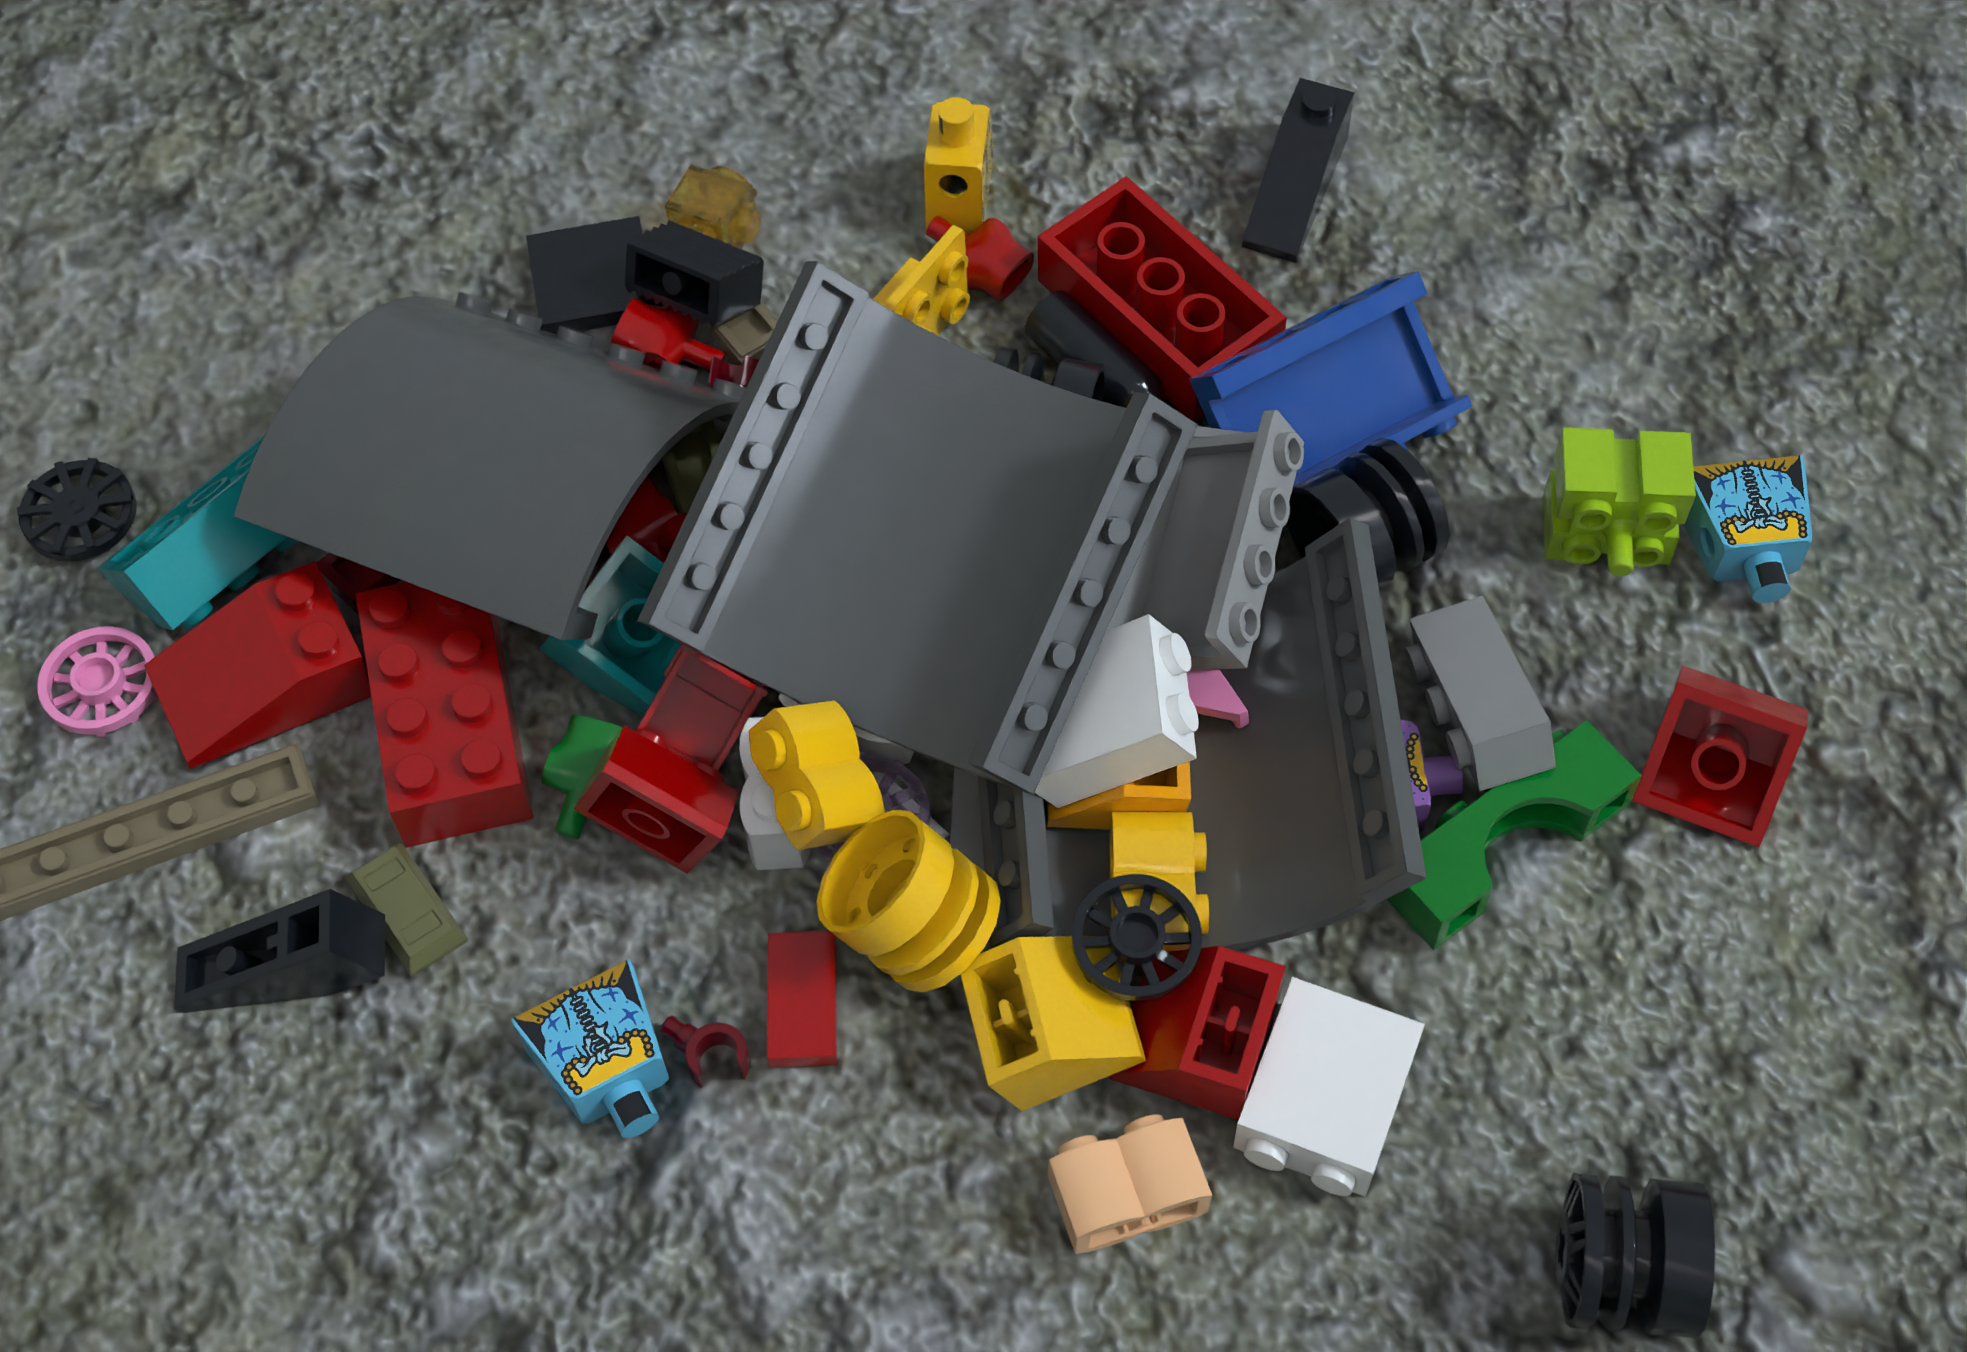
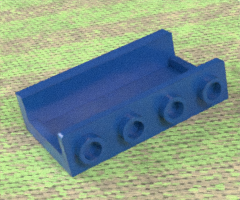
M1419 271L1391 276L1189 378L1210 428L1258 432L1264 411L1278 410L1304 441V459L1301 468L1297 470L1293 487L1326 468L1338 470V465L1344 458L1354 452L1359 453L1365 446L1379 438L1394 440L1407 449L1405 442L1421 433L1423 438H1430L1444 433L1457 425L1455 416L1471 408L1472 403L1468 395L1455 396L1451 392L1413 302L1428 294Z

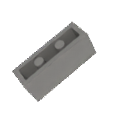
M1480 596L1410 618L1414 645L1405 647L1407 664L1415 683L1418 684L1426 681L1429 687L1425 689V697L1436 726L1446 723L1450 730L1446 731V740L1457 769L1468 767L1479 791H1483L1556 768L1550 720L1484 597Z

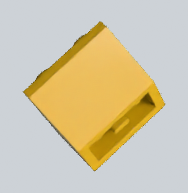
M1072 936L1018 937L980 953L967 970L961 973L988 1086L1020 1111L1027 1110L1146 1061L1129 1000L1116 999V997L1105 993L1085 979L1074 957ZM1110 947L1085 949L1094 965L1111 952ZM1117 962L1103 974L1120 983L1121 971Z

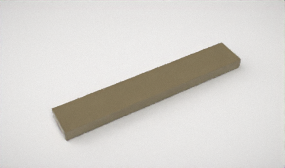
M299 743L1 848L0 921L320 806L311 774Z

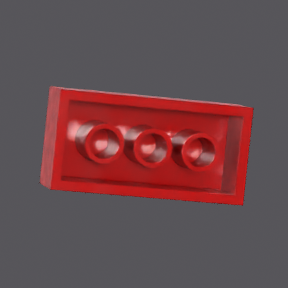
M1127 176L1037 236L1038 281L1051 293L1059 290L1068 293L1155 372L1161 381L1163 397L1184 416L1195 423L1205 417L1189 378L1286 329L1287 317Z
M409 582L356 593L388 809L405 847L408 848L534 819L497 616Z

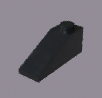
M1303 78L1299 79L1282 118L1242 240V248L1297 263L1347 142L1355 92Z
M328 889L177 948L174 1009L188 1013L328 996L385 976V914L332 889Z

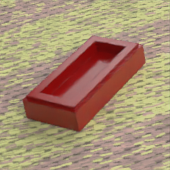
M830 931L768 933L767 1060L769 1068L837 1065L836 936Z

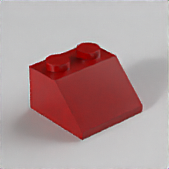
M1682 665L1632 801L1760 847L1807 730L1808 709Z
M624 725L609 744L573 809L688 874L722 840L728 828L739 791L727 785L724 776L711 766L700 762L689 763L668 751L667 743L659 736L642 729L632 730Z

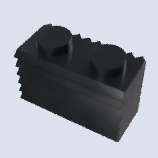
M669 220L666 225L661 223L659 228L653 227L651 231L646 230L644 234L638 233L636 238L633 236L629 238L626 250L625 288L628 293L635 291L638 297L644 295L647 301L653 299L656 305L662 302L665 309L671 306L674 313L680 310L683 316L690 314L692 320L699 318L702 324L708 322L711 328L761 304L764 260L760 256Z

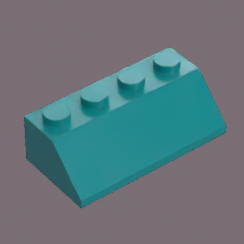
M265 435L97 567L105 579L158 627L174 630L180 626L183 630H187L196 625L212 611L213 606L209 601L227 586L232 591L242 587L260 572L261 567L257 561L275 547L279 552H282L298 542L295 539L234 517L244 482Z

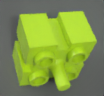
M1563 427L1554 455L1555 470H1550L1542 497L1545 559L1566 560L1573 564H1588L1599 559L1601 553H1607L1608 571L1614 576L1629 575L1634 570V566L1670 565L1680 539L1679 524L1686 523L1696 497L1691 433L1639 430L1637 439H1614V429Z

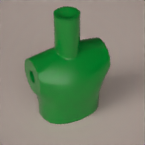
M574 714L571 716L561 741L550 750L543 769L542 783L567 794L554 830L557 834L571 839L580 838L587 817L573 808L609 744L622 729L621 726L592 717Z

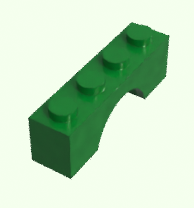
M1587 720L1568 734L1563 730H1558L1552 734L1556 768L1486 789L1485 794L1470 805L1465 801L1456 803L1437 821L1436 830L1421 840L1427 878L1387 898V900L1433 951L1484 914L1493 887L1486 867L1485 851L1497 839L1518 829L1539 827L1561 831L1582 841L1630 805L1642 775Z

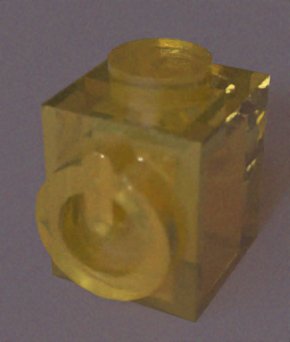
M690 164L665 204L667 220L742 249L745 243L750 244L753 242L760 227L761 214L756 210L755 197L758 193L753 188V185L749 184L742 175L728 167L715 166L707 170Z

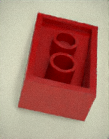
M315 561L255 583L144 665L189 769L371 698L362 655Z

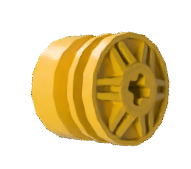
M891 810L873 817L868 823L861 826L851 834L835 853L822 877L816 903L819 920L831 933L859 954L867 955L877 968L884 973H888L906 990L927 992L948 984L967 970L982 952L997 924L1001 899L997 882L958 849H952L951 845L919 817L911 811Z

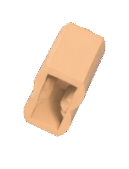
M1162 1115L1145 1116L1128 1124L1123 1130L1124 1135L1116 1139L1098 1141L1094 1135L1077 1137L1061 1145L1057 1150L1058 1155L1049 1159L1048 1179L1075 1254L1103 1249L1126 1241L1141 1233L1161 1230L1192 1220L1209 1211L1212 1193L1183 1118L1164 1121Z

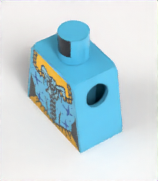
M1803 456L1693 466L1696 497L1686 523L1683 525L1709 577L1718 582L1747 579L1752 598L1758 603H1770L1787 596L1791 590L1787 574H1792L1800 569L1812 542V526Z
M630 959L511 1019L529 1057L582 1124L591 1123L610 1113L621 1136L631 1138L646 1132L657 1123L659 1115L647 1093L664 1085L669 1080V1076L646 1002Z

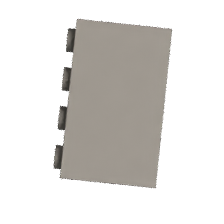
M1268 410L1262 413L1258 432L1195 437L1191 439L1107 630L1149 614L1172 633H1177L1183 638L1191 656L1190 670L1247 668L1253 642L1260 633V614L1267 587L1275 574V556L1282 528L1289 519V501L1296 473L1301 468L1304 459V441L1278 410Z

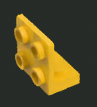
M952 225L920 262L910 257L873 300L937 336L942 333L949 323L956 324L965 314L970 301V294L967 292L966 269L968 257L966 256L965 230Z

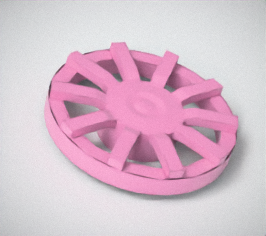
M103 626L78 632L55 647L43 663L37 683L41 705L57 725L70 733L96 735L97 737L107 736L108 732L138 721L140 719L139 715L149 706L153 698H157V694L144 667L155 655L144 639L127 629ZM108 641L125 644L116 657L108 654ZM97 643L96 652L82 657L77 652V650L84 646ZM136 649L145 658L143 662L131 667L121 668ZM69 657L74 663L70 675L56 673L65 659ZM146 673L143 685L127 682L129 678ZM52 684L72 686L73 690L54 699L52 698ZM123 692L137 695L129 705L120 696ZM78 699L81 700L70 717L58 710L74 703ZM113 703L119 712L107 717L106 705ZM95 706V720H82L90 707Z

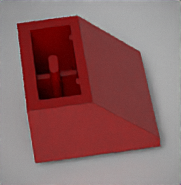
M1222 946L1201 948L1194 971L1181 986L1158 1000L1134 1001L1132 1013L1146 1061L1110 1075L1109 1079L1239 1120L1256 1075L1279 1003L1286 966ZM1189 949L1167 951V953L1185 962ZM1157 959L1152 962L1160 982L1175 973V971ZM1143 974L1139 986H1148L1149 984Z

